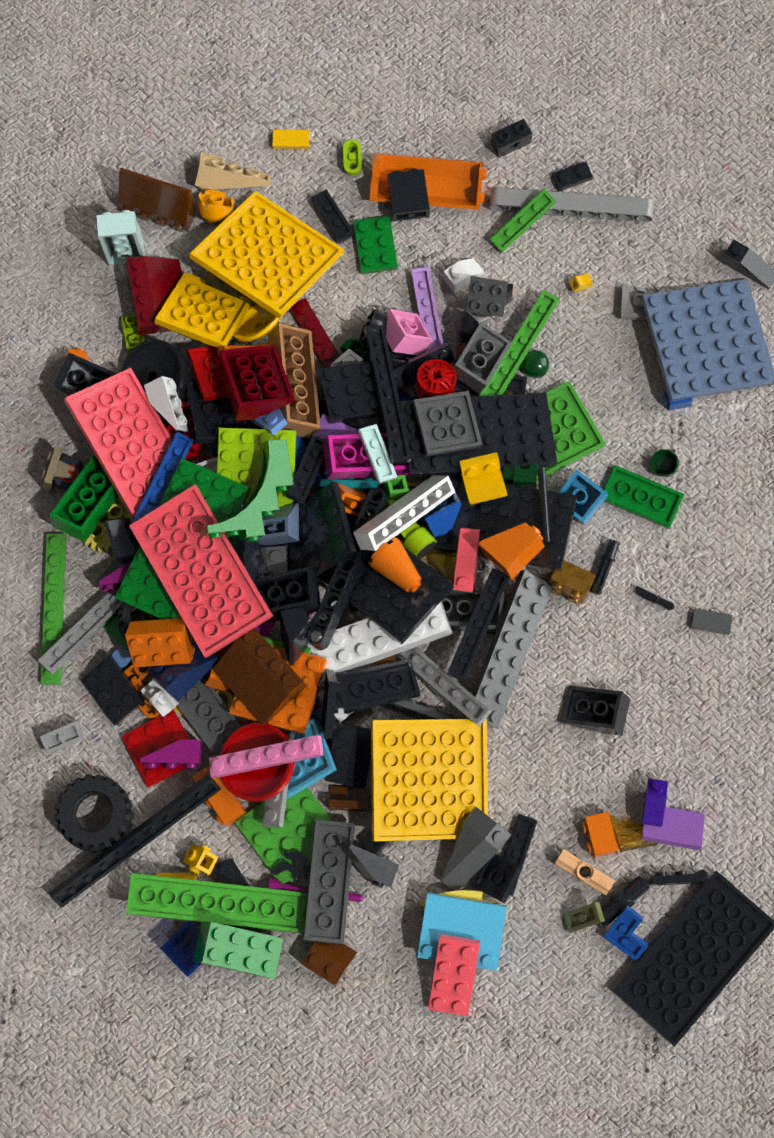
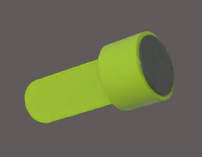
M389 500V501H390L389 506H391L392 504H394L396 501H395V500ZM416 522L400 532L403 547L419 559L426 556L437 543L426 528L420 527Z

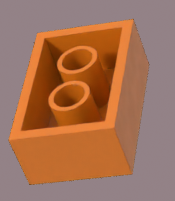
M182 618L130 622L125 634L134 667L190 664L195 652L192 635Z

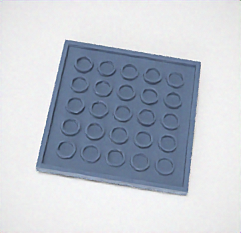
M747 279L642 296V303L670 402L774 385L773 365Z

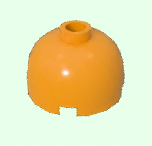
M205 190V194L200 192L197 200L198 212L208 223L217 224L223 222L232 213L234 207L233 197L230 196L229 199L225 197L226 193L217 190Z

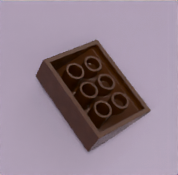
M120 168L118 204L121 211H134L135 215L143 220L148 221L150 219L161 226L168 225L179 232H189L196 215L191 190Z
M255 628L236 639L213 668L215 673L263 726L307 687V684Z

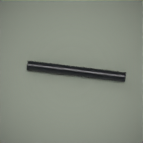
M538 468L543 543L548 544L551 541L545 468Z

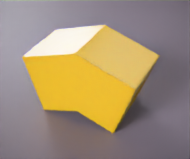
M586 273L575 276L569 281L573 292H578L592 287L593 282L589 274Z

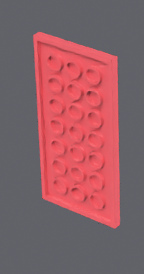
M129 368L66 397L64 402L133 520L172 442V438L156 410L149 403L148 397L134 372Z
M193 485L129 526L202 654L207 658L270 619L273 615L226 534H221L220 538L209 539V536L202 537L201 528L217 524L218 521L197 485Z

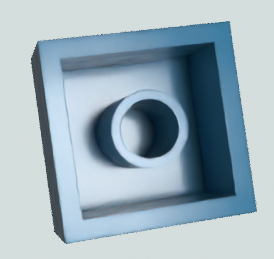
M577 469L559 491L560 493L577 495L574 517L584 525L588 523L609 496L606 491Z

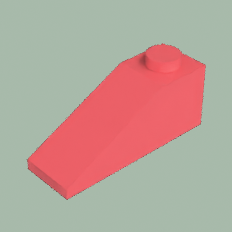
M460 528L453 590L473 592L476 581L479 529Z

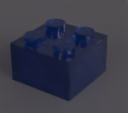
M187 921L160 948L188 978H191L204 965L193 962L199 928L191 921Z

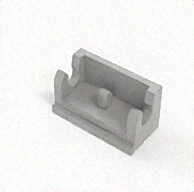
M77 720L40 736V739L47 754H50L84 739V734Z

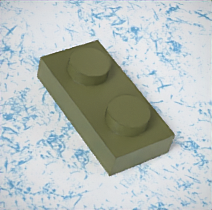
M594 902L563 914L569 933H574L605 921L599 902Z

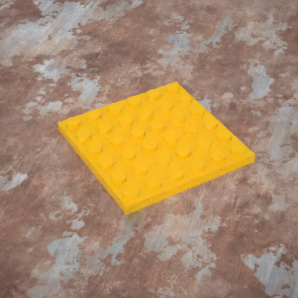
M255 191L190 253L189 258L280 319L343 255L344 249Z
M471 719L371 720L372 841L458 839L462 822L475 806L488 815L487 719L480 726L476 725Z

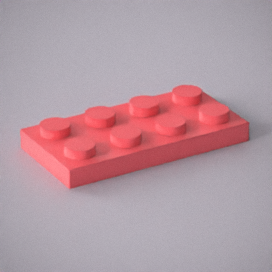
M440 934L428 1010L468 1016L480 940Z

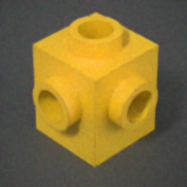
M191 844L185 854L183 863L189 865L188 870L196 874L203 872L210 875L218 857L210 853L211 849L205 845L200 844L198 847Z

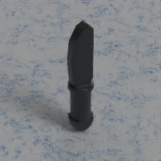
M640 586L635 587V591L642 598L654 602V604H658L667 610L675 608L673 602L667 601Z

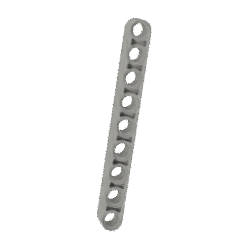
M493 188L490 192L489 208L497 212L518 213L541 191ZM547 191L556 200V203L543 214L650 222L653 220L654 202L647 198Z

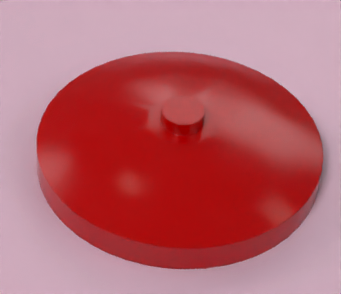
M260 722L250 723L232 733L225 742L220 755L287 742L290 739L283 731L273 725L266 724L263 726ZM295 762L221 778L226 788L236 797L249 802H262L275 797L287 786L292 777Z

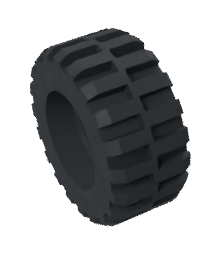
M85 775V778L81 779L79 777L75 779L72 785L69 783L65 787L66 791L60 793L58 797L60 801L55 806L57 810L55 821L58 822L59 832L73 846L92 853H98L101 850L104 852L127 835V830L131 829V819L134 815L132 811L133 805L126 791L113 779L106 778L103 775ZM99 795L110 802L113 810L112 818L102 830L89 832L78 824L76 818L77 810L86 798Z

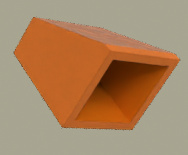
M526 522L479 542L484 555L511 580L544 548L543 537L540 535L541 532L534 525L530 527Z

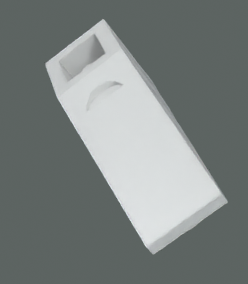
M161 376L145 384L144 387L149 403L176 430L187 432V419L183 414L182 403L178 398L176 384L173 379Z

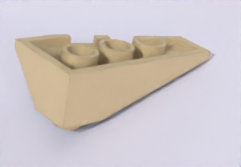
M200 152L195 178V186H198L200 189L216 190L271 185V175L252 168L245 170L239 163L233 162V164L223 162L224 158Z

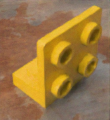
M497 452L459 461L469 504L507 496Z

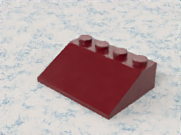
M150 256L126 258L125 273L137 335L172 331L155 324V318L183 276L180 260Z
M275 344L220 350L218 367L236 421L257 419L295 402Z

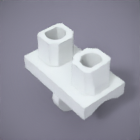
M153 678L141 690L163 717L179 704L156 678Z

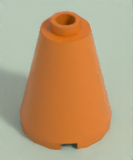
M398 538L391 539L393 543L388 544L386 542L371 556L373 561L368 562V564L406 592H415L421 586V577Z

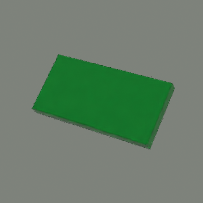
M617 465L613 466L603 489L609 495L604 502L667 529H670L684 497V494Z

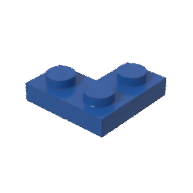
M627 905L603 937L635 961L648 947L646 941L633 933L644 917Z

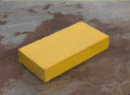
M273 129V149H309L310 132L309 130Z

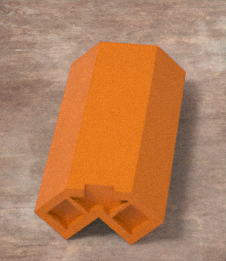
M374 153L370 201L391 203L387 174L393 171L404 172L417 168L419 170L424 169L429 206L480 210V204H484L485 193L481 192L482 180H486L487 169L483 168L484 162Z

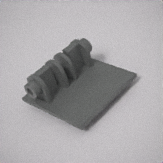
M471 276L466 312L503 317L508 282Z

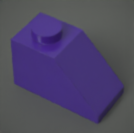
M648 778L644 793L642 824L662 827L668 781Z

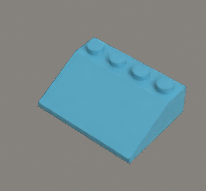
M427 893L417 958L436 961L440 934L480 940L476 968L497 971L507 906Z

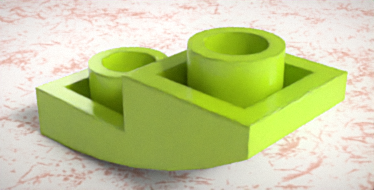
M134 315L121 317L128 354L134 347L145 341L144 335H137Z

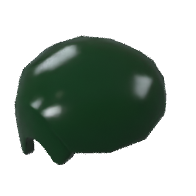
M351 338L341 345L340 350L342 354L350 349L364 359L365 362L368 360V348L359 339Z
M540 350L529 351L521 364L522 370L528 377L535 379L543 377L549 370V359Z
M660 449L651 457L650 467L657 476L670 477L678 470L679 459L672 450Z

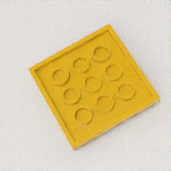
M184 272L156 316L155 324L213 347L225 349L253 300L244 294H241L240 298H236L206 285L205 279Z

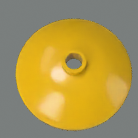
M256 303L249 308L233 336L236 340L242 342L263 338L273 330L280 319Z

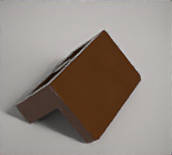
M331 786L329 810L369 812L370 789Z

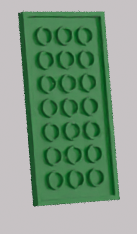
M182 458L159 507L191 486L197 485L218 523L230 519L243 508L251 488ZM139 546L115 598L159 619L182 618L145 552Z

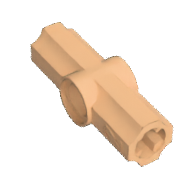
M564 849L555 862L556 866L605 896L615 882L610 877L593 868L591 864L585 863ZM580 868H587L590 871V876L587 878L582 877L579 873Z

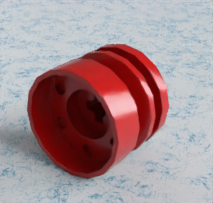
M439 359L424 362L417 372L414 390L415 398L422 399L454 393L457 380L454 368L446 361Z

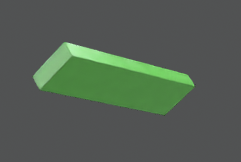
M544 188L496 232L490 240L503 252L556 203V200Z

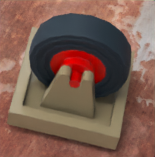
M55 446L54 452L50 451L46 465L48 469L44 468L41 477L43 490L51 492L54 482L59 489L67 491L85 466L75 458L67 457L61 459L63 448Z

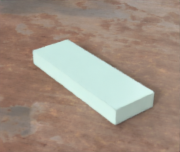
M377 424L359 429L357 432L378 484L396 479V472L393 464H391Z

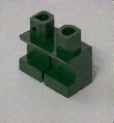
M515 463L514 468L504 467V484L536 489L538 464H530V469H520L517 463Z

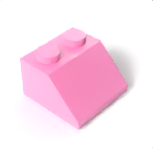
M393 309L388 311L386 339L390 349L396 353L418 356L423 354L433 339L419 315Z

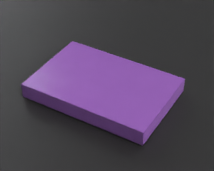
M665 807L662 827L643 824L641 840L701 851L705 814Z

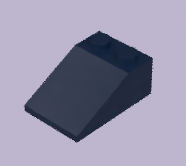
M196 641L193 642L195 652L190 664L152 666L149 669V672L165 690L178 701L220 660L215 653L207 658L204 657Z

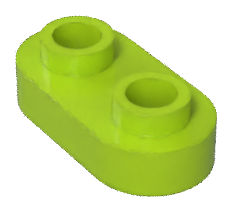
M353 139L346 141L343 145L344 171L350 176H356L362 171L361 145L357 140ZM354 149L355 152L351 153L349 150Z

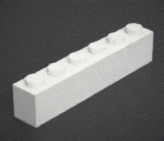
M431 476L353 532L360 550L376 551L384 543L390 541L454 494L455 491L449 476Z

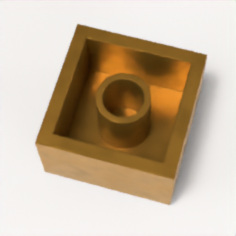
M564 560L562 571L555 570L550 579V584H552L551 592L558 596L569 597L568 600L575 604H583L596 575Z

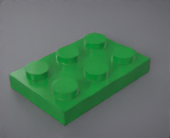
M390 216L355 220L354 229L361 274L397 270L398 265Z

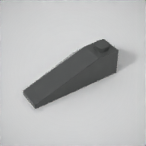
M475 806L462 822L461 832L458 839L455 840L454 850L451 857L448 858L440 881L453 891H458L502 848L511 834Z

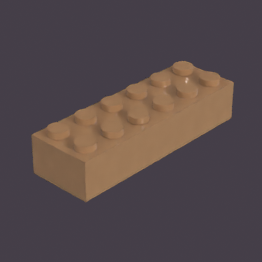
M278 323L268 334L269 345H276L295 398V402L279 408L288 423L281 430L297 431L296 436L310 439L313 434L321 429L312 332Z

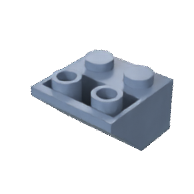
M298 503L283 505L279 507L278 511L273 513V516L262 517L265 535L259 537V541H256L259 544L270 546L299 541Z

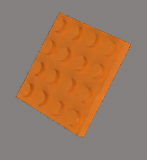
M272 646L289 665L285 649ZM303 652L296 663L290 666L307 684V687L267 724L305 735L327 664L326 658ZM235 695L229 713L237 717L259 722Z

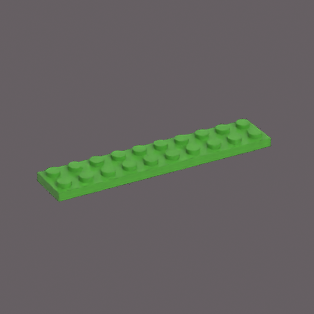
M131 873L126 914L199 923L207 921L227 926L304 934L308 893Z

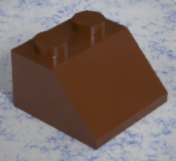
M315 942L301 964L336 987L358 952L345 944Z

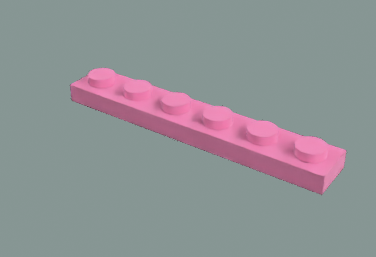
M319 735L211 757L209 758L210 774L213 778H219L323 756L322 738Z

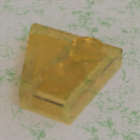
M610 816L620 852L658 845L655 842L641 840L642 823L631 819L622 821L615 819L616 816Z

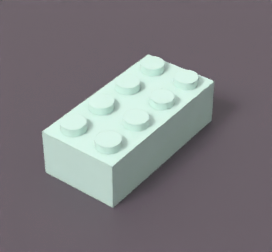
M124 210L114 214L105 212L97 215L98 237L109 266L125 264L126 258L145 256L144 240L134 211Z

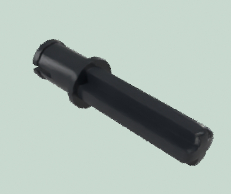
M609 539L605 553L601 555L602 561L592 584L591 593L595 595L601 594L612 563L616 561L615 556L621 544L620 542Z

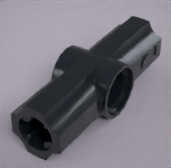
M640 875L624 889L621 888L609 899L608 903L601 907L605 920L601 924L604 927L616 919L627 905L632 907L635 901L650 889L648 883Z

